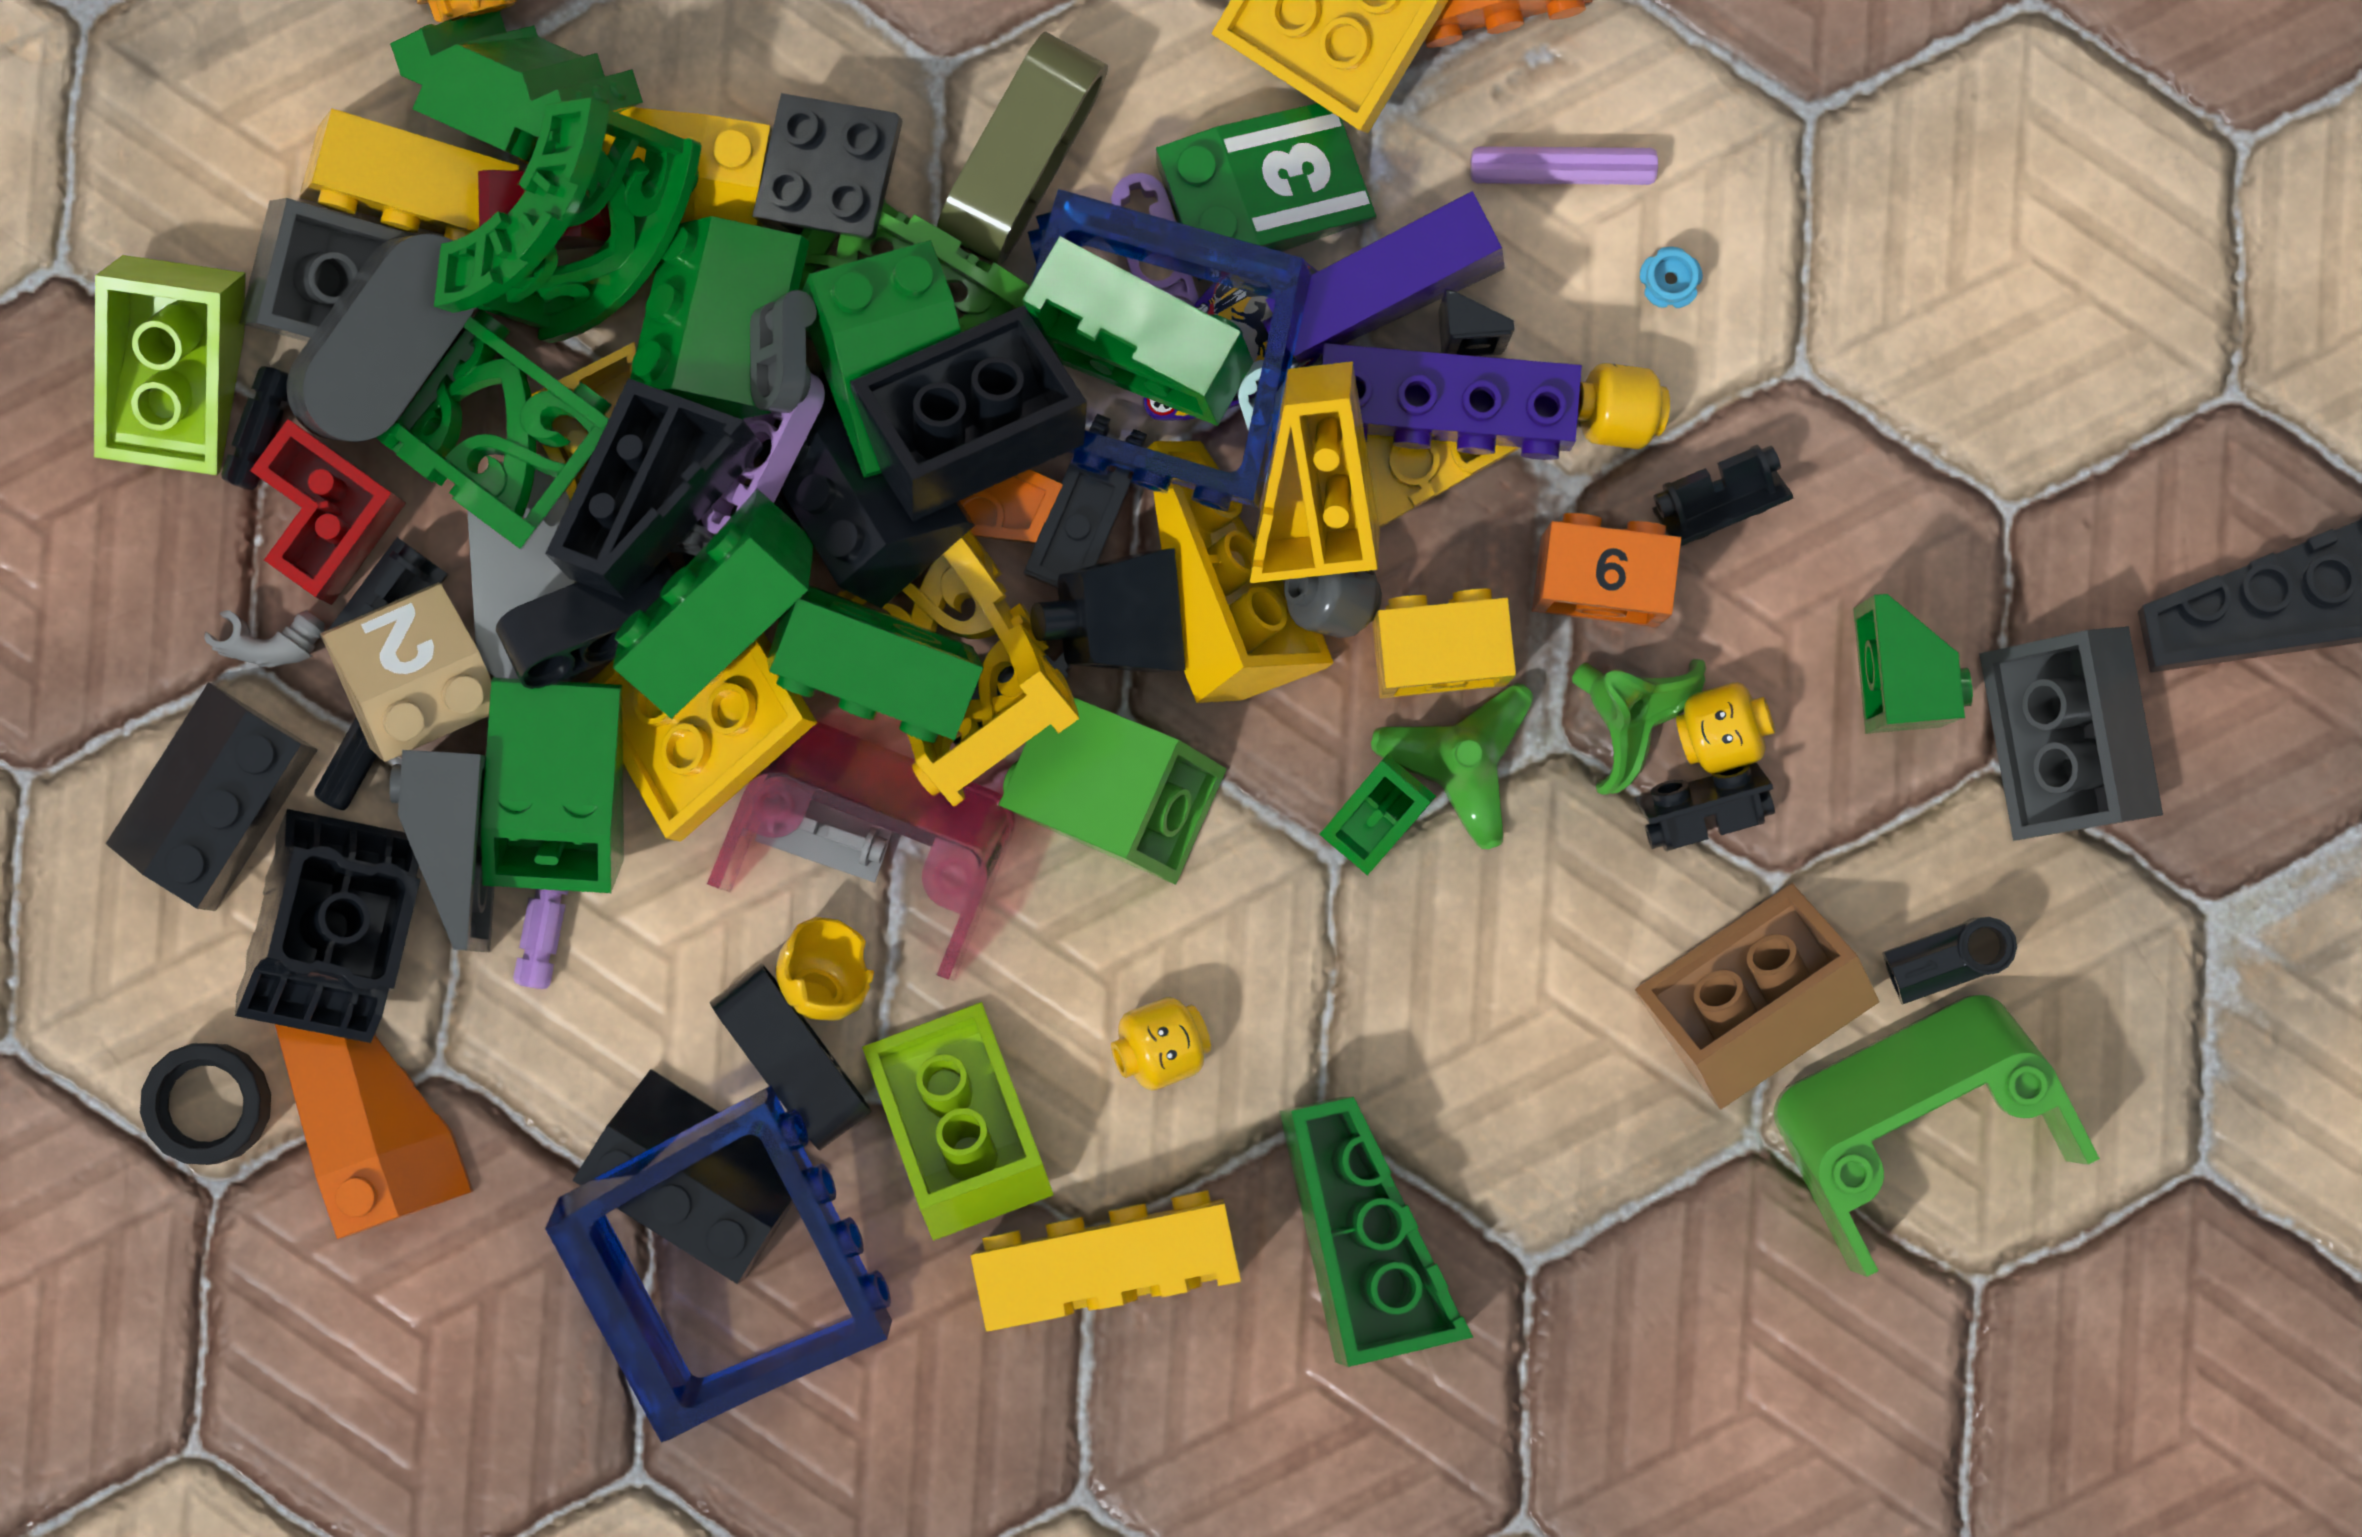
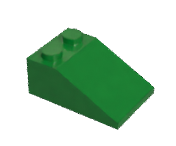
M931 240L811 273L802 290L813 299L816 305V319L812 325L808 326V330L864 478L882 472L851 392L850 381L961 333L954 299Z

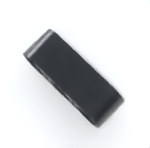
M666 556L627 600L577 582L519 605L503 615L497 622L495 631L522 685L530 689L542 688L615 659L618 645L615 635L620 627L636 611L642 610L645 613L660 596V592L665 584L675 574L668 557Z
M762 963L710 1001L711 1007L800 1129L818 1150L821 1151L872 1112L861 1093L804 1016L797 1013L794 1007L787 1003L777 980Z

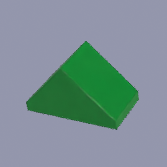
M1387 754L1319 835L1368 876L1434 800L1436 795Z

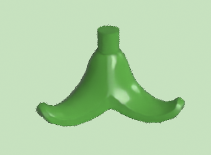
M1693 659L1689 663V670L1686 674L1667 678L1636 677L1622 670H1612L1604 674L1589 663H1583L1576 669L1572 678L1573 684L1590 694L1592 703L1606 724L1612 739L1613 766L1610 774L1604 780L1597 782L1596 790L1599 794L1619 793L1637 778L1648 756L1653 728L1682 714L1688 697L1702 692L1705 683L1704 673L1706 671L1704 660Z
M1516 683L1497 694L1454 725L1379 727L1373 732L1371 748L1380 757L1384 758L1388 754L1404 769L1440 784L1476 845L1481 849H1491L1500 846L1503 843L1504 837L1498 766L1532 705L1533 694L1525 685Z

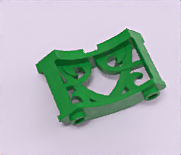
M592 97L545 104L543 121L533 155L518 183L526 191L508 214L497 211L475 231L457 240L441 244L434 307L451 313L473 308L488 311L539 328V340L548 343L569 339L597 326L614 314L637 292L658 265L674 238L685 213L690 195L698 182L701 143L690 138H680L610 110V104ZM605 134L615 137L608 156L602 149ZM637 146L647 149L644 163L641 158L631 160ZM607 204L611 221V236L591 257L567 265L557 266L558 254L554 246L568 227L590 220Z
M479 309L473 318L469 317L463 326L465 331L400 418L386 432L376 438L389 449L396 452L400 459L430 482H435L440 486L447 479L453 482L455 485L449 492L454 496L453 500L516 547L523 549L592 456L609 420L605 414L612 404L581 381L572 392L507 344L504 340L511 331L484 310ZM497 353L504 357V359L493 360ZM526 374L549 391L531 396ZM502 384L506 403L507 438L504 439L491 434L475 435L456 446L463 419L459 403L462 399L480 389ZM560 415L576 418L588 431V435L566 464L547 459L536 453V440L543 445L555 448L566 446L571 442L559 432L552 431V423ZM497 454L504 456L503 464L487 455ZM486 456L489 462L488 467L483 473L478 474V465L481 459ZM535 469L555 477L526 518H524L523 516L533 487Z

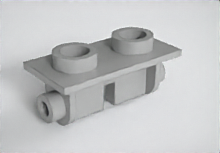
M776 781L770 798L766 797L758 818V822H761L755 841L875 883L896 822Z

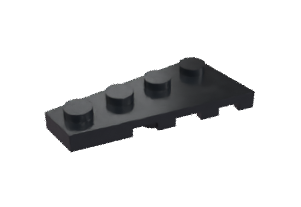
M2362 517L2354 523L2308 538L2306 542L2277 554L2273 552L2251 561L2245 567L2222 576H2214L2143 605L2138 611L2150 673L2362 643Z

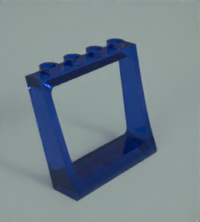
M1058 189L1032 282L1059 236L1080 247H1093L1275 299L1243 461L1236 471L1225 472L1086 430L1084 445L1069 451V453L1074 454L1071 464L1099 475H1108L1111 465L1133 471L1131 482L1160 493H1168L1171 483L1194 490L1191 498L1193 501L1216 510L1228 511L1231 501L1259 509L1274 444L1288 369H1291L1312 276L1304 258Z
M772 1085L558 1197L545 1227L661 1443L757 1396L888 1339L892 1319L886 1309L891 1305V1296L886 1280L878 1270L870 1273L867 1272L859 1256L864 1251V1244L856 1222L851 1217L842 1220L839 1218L831 1202L836 1199V1188L830 1171L823 1163L815 1166L812 1165L803 1148L808 1145L809 1141L805 1123L797 1110L784 1111ZM752 1134L758 1136L763 1142L853 1317L709 1376L696 1377L691 1374L605 1214L740 1137Z

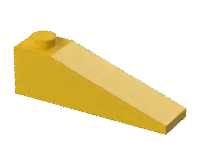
M631 107L620 112L622 115L680 138H690L701 143L698 182L690 195L680 223L714 216L763 227V224L752 217L772 134L770 125L708 114ZM605 134L602 149L608 156L615 137ZM637 146L631 160L641 158L644 163L647 149ZM518 157L520 161L524 162L527 165L529 164L528 161H525Z
M1154 441L1149 445L1147 449L1161 550L1175 548L1186 669L1184 672L1196 703L1241 701L1314 674L1332 665L1334 662L1323 634L1308 631L1296 625L1290 616L1283 581L1250 583L1255 539L1239 517V514L1242 512V502L1202 442Z

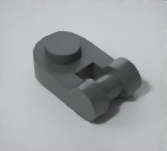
M792 290L779 297L776 302H769L756 309L751 315L750 386L754 404L760 410L790 413L797 407L798 403L806 398L809 392L811 374L806 365V328L815 321L817 310L813 299L801 290Z

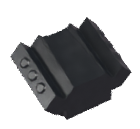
M291 809L286 810L276 835L275 855L265 877L264 898L256 930L252 935L247 950L246 971L236 993L235 1016L367 1043L372 1042L383 1016L388 991L395 987L421 880L416 878L419 865L405 832Z

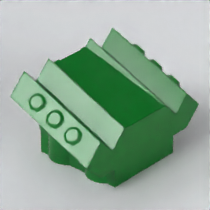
M500 11L473 17L468 15L456 21L447 20L438 25L429 24L390 43L400 75L422 85L412 108L413 110L530 162L539 137L545 104L592 97L610 104V110L620 113L643 103L633 69L605 76L598 53L582 56L539 37L535 25L506 32Z

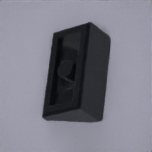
M1445 289L1438 310L1441 353L1469 356L1502 355L1514 332V320L1453 290Z

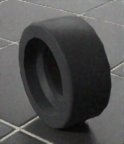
M192 1043L170 1051L152 1067L141 1089L140 1115L147 1136L162 1153L184 1164L212 1165L242 1156L260 1139L270 1119L271 1092L264 1072L248 1054L227 1044ZM199 1066H216L228 1072L239 1084L243 1096V1111L236 1127L225 1137L211 1142L196 1141L183 1135L173 1123L169 1112L170 1092L176 1080L188 1070Z

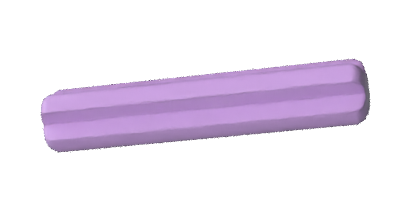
M1478 146L1473 149L1471 154L1470 172L1472 181L1475 183L1650 185L1655 182L1658 175V156L1653 148Z

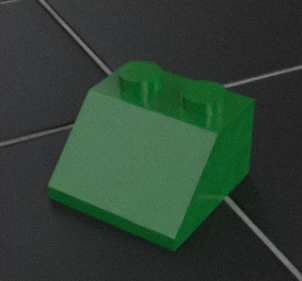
M1888 594L1873 595L1853 608L1865 734L1940 728L1965 718L1964 707L1971 706L1973 700L1972 679L1968 668H1960L1959 653Z

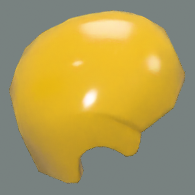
M814 917L797 924L780 950L776 965L777 982L787 1003L793 1006L797 1013L814 1020H840L858 1011L870 989L869 984L874 977V971L868 970L864 962L863 955L866 945L864 937L838 919Z

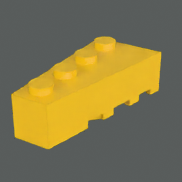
M1203 1190L1172 1197L1173 1209L1148 1214L1146 1203L1108 1211L1110 1223L1085 1228L1083 1217H1076L1045 1224L1047 1232L1045 1237L1022 1241L1020 1230L982 1238L984 1250L975 1251L970 1256L986 1332L1074 1314L1076 1309L1085 1307L1088 1310H1097L1120 1306L1139 1300L1138 1296L1151 1294V1297H1166L1186 1293L1191 1289L1201 1287L1203 1282L1217 1280L1218 1286L1241 1282L1224 1199L1211 1201L1209 1190Z

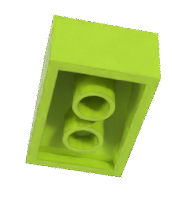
M122 255L95 275V458L216 476L221 472L244 338L245 325L239 324L245 302V272Z
M982 1002L862 1046L919 1209L933 1241L1054 1195Z

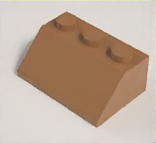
M1793 883L1634 989L1688 1071L1720 1110L1880 1002L1858 955Z

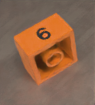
M1564 513L1563 521H1552L1540 539L1532 612L1649 627L1660 626L1672 615L1681 537L1665 535V525L1653 522L1629 521L1627 522V529L1601 527V517L1580 513Z

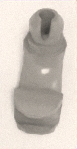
M230 610L221 611L220 615L232 622L233 633L228 640L219 642L214 636L205 632L204 638L206 643L212 646V650L217 651L221 656L257 664L260 667L271 668L284 664L298 663L313 657L310 653L315 648L314 643L317 639L321 638L320 633L325 632V623L306 610L298 613L291 626H286L282 633L278 631L274 637L262 640L250 636V629L247 623Z

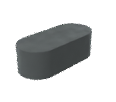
M436 234L401 236L384 242L369 256L297 356L289 371L287 379L288 402L296 419L308 431L325 439L358 442L370 440L383 434L396 422L475 309L451 313L434 307L440 247L442 243L453 240Z

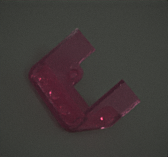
M817 721L810 730L749 782L742 795L707 884L731 892L754 833L767 838L788 836L800 827L812 800L931 846L922 871L924 890L934 903L960 914L937 975L955 981L1014 833L1015 814L999 806L1002 798L1000 793L973 782L963 787L965 800L954 807L941 792L933 796L923 787L912 769V764L916 762L915 759Z

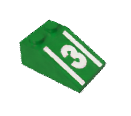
M1318 103L1217 126L1156 147V164L1198 281L1226 272L1235 263L1254 254L1283 252L1366 223L1377 217L1342 119Z

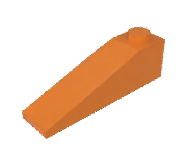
M275 1024L315 1177L337 1239L364 1232L474 1192L453 1131L442 1117L431 1108L414 1086L415 1082L404 1068L396 1063L376 1037V1032L372 1042L367 1043Z

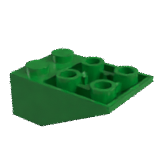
M493 677L490 692L481 820L483 886L612 893L624 861L622 685L559 681L542 688L530 689L524 687L519 679Z

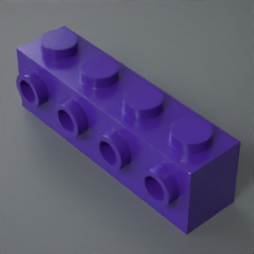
M1324 343L1322 365L1353 361L1366 442L1368 435L1392 436L1394 446L1408 449L1431 448L1432 440L1457 442V451L1481 455L1494 454L1496 445L1521 447L1522 457L1538 460L1559 459V452H1570L1576 442L1582 365Z

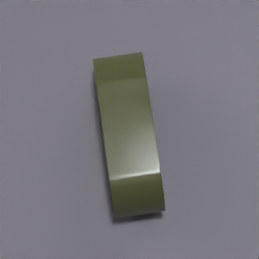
M1046 31L1043 32L1022 61L955 181L941 211L937 227L961 241L962 246L1001 265L1022 236L1087 119L1103 86L1108 65Z

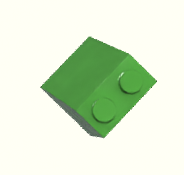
M1074 698L1080 719L1060 733L1050 724L1026 742L1019 760L1009 768L1003 783L1004 793L999 806L1026 820L1176 885L1227 769L1179 739Z

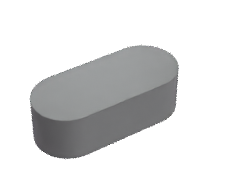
M535 469L533 487L523 516L524 518H526L555 477ZM566 491L523 549L516 547L471 512L467 511L476 647L480 652L486 669L496 678L519 679L495 631L496 624L500 618L519 605L577 583L569 579L545 554L570 502ZM578 674L561 681L571 682Z

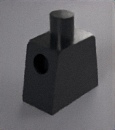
M1175 548L1139 552L1060 574L1057 581L1059 601L1037 602L1032 606L1030 623L1035 639L1037 641L1062 639L1064 659L1068 665L1139 672L1186 670Z

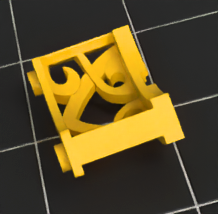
M970 530L932 563L920 589L913 583H910L902 590L915 602L912 614L894 604L887 603L882 608L889 612L891 616L936 632L939 624L951 633L966 639H983L995 634L1000 639L991 648L983 662V670L978 683L980 699L970 700L956 738L961 736L960 743L950 750L954 740L938 734L936 742L931 743L907 734L916 761L912 764V769L917 779L931 795L935 796L941 792L954 807L965 800L963 787L1050 724L1060 733L1080 719L1073 695L1063 673L1057 668L1054 669L1044 657L1045 653L1043 651L1049 648L1046 641H1037L1031 629L1030 615L1023 604L1019 603L1012 609L1005 601L1007 590L1002 583L995 580L1002 575L1001 571ZM846 590L836 594L862 605L867 602ZM968 598H973L976 607L975 613L967 621L953 619L943 610L947 603L950 607L962 613V602ZM1013 666L1014 674L1009 681L1005 683L997 681L999 673L1004 668ZM997 687L999 692L1002 694L1000 696H997ZM977 722H982L983 727L979 729Z

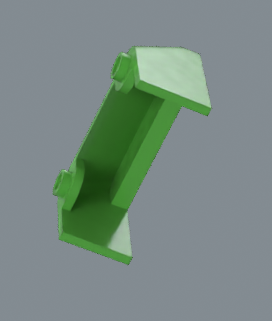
M1972 995L1961 998L1789 1085L1778 1096L1774 1106L1776 1126L1850 1271L1866 1277L1879 1271L1849 1213L1871 1201L1878 1194L1883 1184V1165L1871 1141L1984 1084L1987 1085L1998 1107L2005 1113L2017 1118H2033L2042 1114L2065 1161L2089 1165L2100 1159L2053 1067L2005 1006L1995 998L1985 995Z

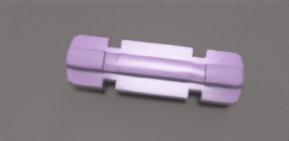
M536 889L534 899L528 898L519 948L524 949L523 958L517 957L513 976L516 984L536 989H547L549 987L554 964L549 963L550 954L556 955L565 904L560 903L562 894L568 895V891Z

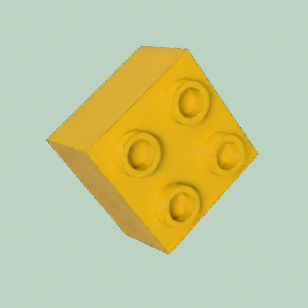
M1471 589L1452 593L1453 599H1449L1448 604L1428 605L1427 595H1410L1388 599L1389 605L1385 606V610L1377 611L1372 623L1380 699L1507 686L1516 676L1508 598L1492 599L1491 589Z

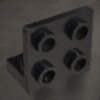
M781 93L752 217L769 229L797 235L801 234L803 228L868 240L874 239L877 234L903 122L902 118L895 112Z

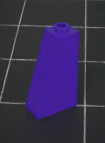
M1471 191L1265 299L1273 316L1262 322L1279 355L1292 350L1300 365L1322 355L1324 343L1339 345L1348 343L1442 299L1445 289L1457 292L1505 269L1502 246L1475 194Z

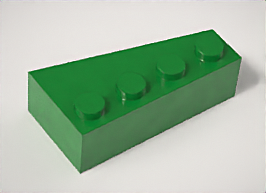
M1338 1097L1279 1111L1335 1363L1352 1367L1474 1338L1464 1317L1460 1316L1447 1290L1448 1285L1437 1263H1434L1417 1229L1419 1227L1409 1206L1404 1203L1390 1175L1389 1166L1355 1098Z

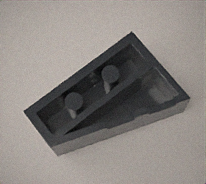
M628 378L545 554L569 579L627 600L760 454L764 446L744 420Z

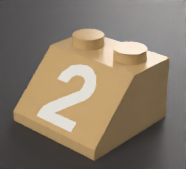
M439 582L320 633L369 748L384 762L402 755V750L416 749L489 716L491 678L478 648Z

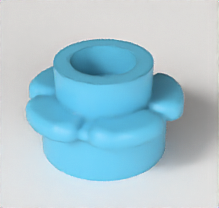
M1677 247L1662 248L1657 252V256L1648 257L1640 269L1639 276L1641 283L1645 284L1646 287L1644 295L1653 305L1660 308H1666L1668 305L1682 308L1689 305L1696 298L1698 293L1696 287L1702 282L1703 278L1702 269L1698 261L1683 249ZM1666 274H1675L1677 281L1674 284H1668L1665 281Z

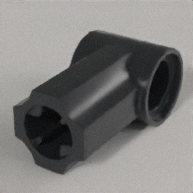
M1978 917L1968 919L1957 926L1884 951L1882 954L1893 988L1901 1004L1904 1005L1973 979L2003 971L2015 959L2017 942L2010 926L2002 920L1992 917ZM1981 927L1989 928L1995 932L2000 943L1998 955L1988 964L1976 962L1968 950L1969 937Z

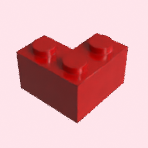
M289 419L286 420L250 470L301 507L264 561L311 595L330 605L335 602L406 504L405 501Z

